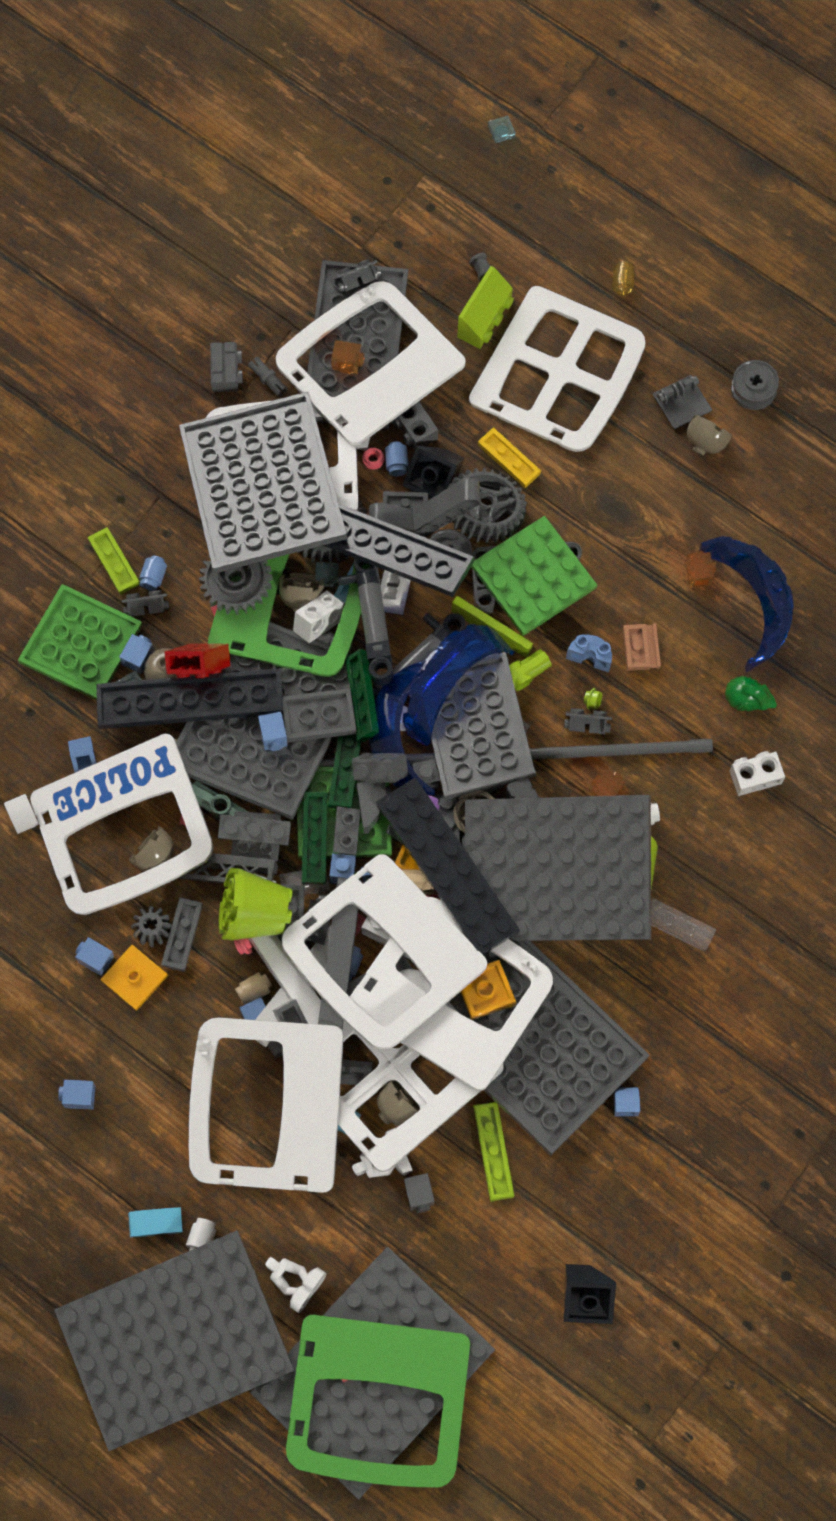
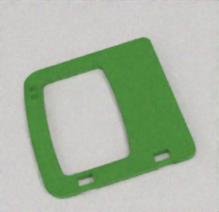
M289 554L267 560L268 564L266 566L271 567L269 574L273 578L272 581H269L272 589L266 590L268 597H261L263 604L255 603L256 610L248 607L247 614H245L240 609L238 615L235 614L234 610H231L229 614H226L225 608L220 612L216 610L208 637V644H229V654L325 677L333 676L343 668L361 617L357 583L350 584L340 622L326 655L317 656L269 644L267 642L271 612L279 585V578L282 576ZM364 564L361 566L362 569H368L371 567L370 564ZM353 565L352 575H353V574H356V573H355V567H354V565ZM234 576L230 581L238 582L241 577ZM232 643L244 644V650L232 649ZM301 658L312 660V667L300 665Z
M319 1315L307 1316L302 1323L286 1444V1455L289 1462L301 1471L364 1483L435 1488L448 1484L454 1477L457 1466L470 1351L469 1338L462 1333ZM306 1341L315 1342L313 1357L305 1356ZM326 1379L378 1382L420 1389L442 1396L443 1410L435 1464L411 1466L374 1463L327 1455L310 1450L307 1446L315 1383L318 1380ZM296 1420L305 1421L303 1436L294 1435Z

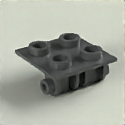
M689 375L653 393L654 398L673 429L689 423L694 415L703 416L712 411V408L697 386L699 384L697 376L692 377Z
M239 811L234 813V816L281 821L280 814ZM232 840L231 855L278 861L280 845Z

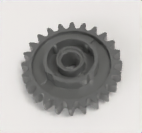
M267 560L215 574L211 561H203L206 568L200 569V573L203 575L199 578V582L203 584L200 586L201 592H205V600L210 599L211 607L217 604L219 612L225 608L226 614L234 610L235 614L238 615L240 609L247 614L248 607L256 610L255 603L263 604L261 597H268L266 590L272 589L269 581H272L273 578L269 574L271 567L266 566L268 564ZM234 576L241 577L238 582L230 581Z

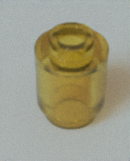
M621 261L616 263V267L613 269L612 290L618 295L625 296L634 290L635 269L632 263Z

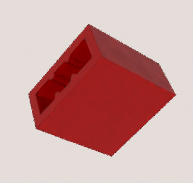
M187 644L164 651L167 674H176V678L190 677V674H195V678L209 677V674L222 673V669L231 666L229 644Z

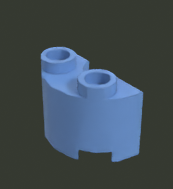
M579 635L570 644L566 659L577 663L589 659L594 663V668L609 672L612 661L611 647L609 643L597 636Z

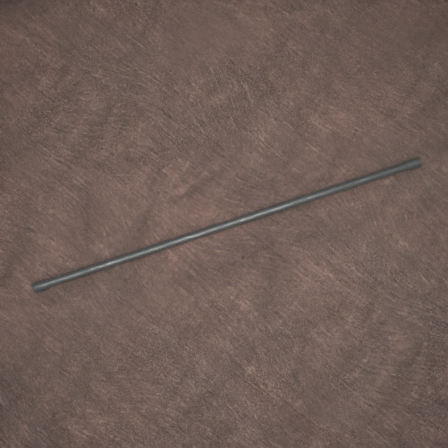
M692 739L689 741L530 748L532 760L682 752L706 753L713 751L712 739ZM435 753L405 754L407 766H412V763L435 759L437 764ZM323 758L319 767H334L335 758Z

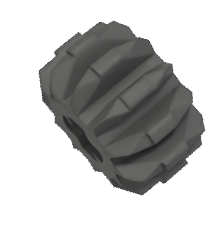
M153 906L149 907V913L141 909L142 917L134 915L133 919L137 923L131 925V929L136 931L133 934L134 938H140L141 945L146 944L148 940L150 947L154 946V941L156 940L158 944L162 945L161 937L169 938V933L166 930H170L172 927L170 923H167L170 919L169 916L163 915L161 908L155 913ZM152 923L153 926L155 925V929L151 930L147 925Z

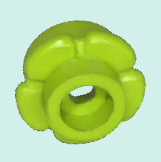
M593 688L585 693L584 704H586L588 710H597L602 701V692Z

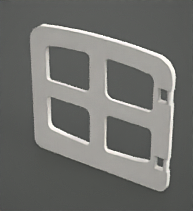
M534 286L528 291L470 393L469 402L474 408L497 416L503 421L543 439L557 443L563 448L575 452L584 451L594 443L620 402L645 349V337L641 331L628 324L543 287ZM550 311L579 323L562 355L557 358L525 344L543 316ZM594 331L603 333L625 344L621 359L612 378L608 381L585 372L576 366L577 360ZM516 360L543 370L549 375L533 407L528 411L499 397L504 382ZM566 383H572L600 396L593 411L578 431H571L546 419L548 412ZM495 403L502 406L501 412L490 408L491 404ZM553 430L564 434L562 440L551 435Z
M405 969L400 971L403 976L426 993L431 990L430 984L419 970ZM447 1002V1003L445 1004V1005L448 1006L449 1008H451V1009H453L454 1011L458 1012V1011L451 1005L450 1002ZM344 1021L342 1030L344 1035L343 1042L350 1035H357L377 1057L379 1065L347 1094L340 1096L338 1125L378 1171L387 1172L480 1091L455 1078L438 1095L433 1094L411 1069V1063L420 1054L405 1045L400 1048L392 1047L391 1049L384 1050L375 1048ZM503 1064L495 1074L492 1081L502 1073L504 1068ZM390 1080H395L420 1106V1110L384 1137L377 1138L356 1116L355 1111ZM367 1137L376 1145L372 1151H369L362 1143Z

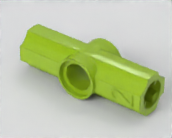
M539 649L523 661H516L509 665L516 691H520L528 686L534 677L551 667L552 663L544 651Z

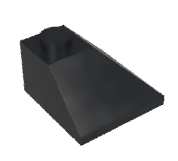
M417 446L403 487L414 492L428 493V498L431 499L448 489L452 480L457 478L464 457L444 448Z
M566 1264L563 1322L613 1324L616 1281L591 1265Z

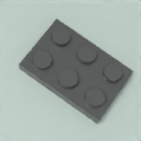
M350 689L283 697V715L287 742L356 734Z

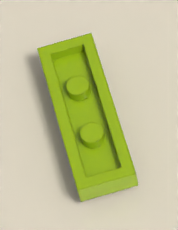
M108 527L88 537V541L120 595L140 585L138 578Z

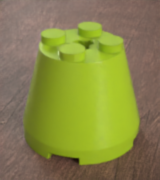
M230 868L224 881V887L228 888L224 890L223 900L220 902L219 933L223 934L222 939L240 940L284 934L286 923L290 924L292 910L288 909V903L292 898V889L245 870Z

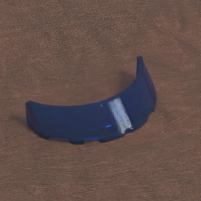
M721 536L702 542L698 551L699 555L720 561L740 573L756 592L763 610V638L755 657L747 660L745 671L748 672L771 658L784 643L792 624L793 595L782 569L774 560L772 561L765 555L760 548L753 544L749 545L733 540L732 537Z
M467 625L465 630L461 632L454 631L447 636L427 657L420 668L422 674L418 682L412 683L409 690L411 699L408 711L403 713L402 722L410 737L428 746L431 743L432 732L439 711L458 680L474 664L489 655L504 652L510 655L515 653L493 628L487 625Z
M447 659L427 660L411 664L397 672L393 680L388 685L382 687L374 701L379 733L369 739L370 748L373 753L405 754L400 735V720L405 701L415 684L434 668L443 669L447 665ZM407 760L408 776L392 784L399 788L416 778L427 795L433 797L435 790L416 774Z

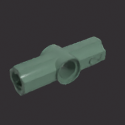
M198 781L192 784L200 808L211 813L215 819L220 820V815L234 816L235 811L248 812L231 802L226 795L218 794ZM223 803L227 808L224 811H217L215 806Z

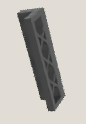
M212 853L209 860L199 866L201 869L194 874L186 873L178 878L224 884V876L227 875L229 869L236 868L252 874H268L267 880L273 882V876L277 875L278 865L272 859ZM212 868L224 871L218 876H210L206 870Z

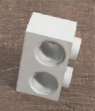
M384 570L381 582L384 612L403 615L411 580Z
M324 592L295 612L293 631L308 643L312 642L340 622L343 602L330 592Z
M768 751L757 754L752 759H747L746 757L737 759L730 768V774L738 796L780 785L785 779L777 752L769 754ZM762 766H770L773 772H765ZM740 772H748L751 775V778H743L740 775Z

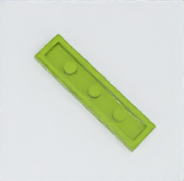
M456 596L452 602L451 612L461 615L467 622L523 657L527 658L530 655L533 646L531 641Z
M490 1102L473 1105L490 1202L514 1198L498 1104Z

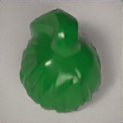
M738 676L727 683L725 689L726 700L731 707L738 711H753L757 709L764 711L777 706L775 698L767 685H761L751 677Z

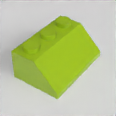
M490 266L458 317L457 337L479 349L484 342H489L493 334L492 329L494 326H499L503 319L502 313L505 308L509 309L514 300L512 297L513 288L494 267Z

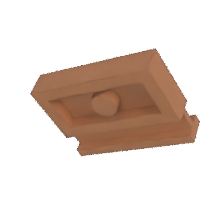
M656 623L652 625H623L627 671L650 670V668L660 669L661 663Z

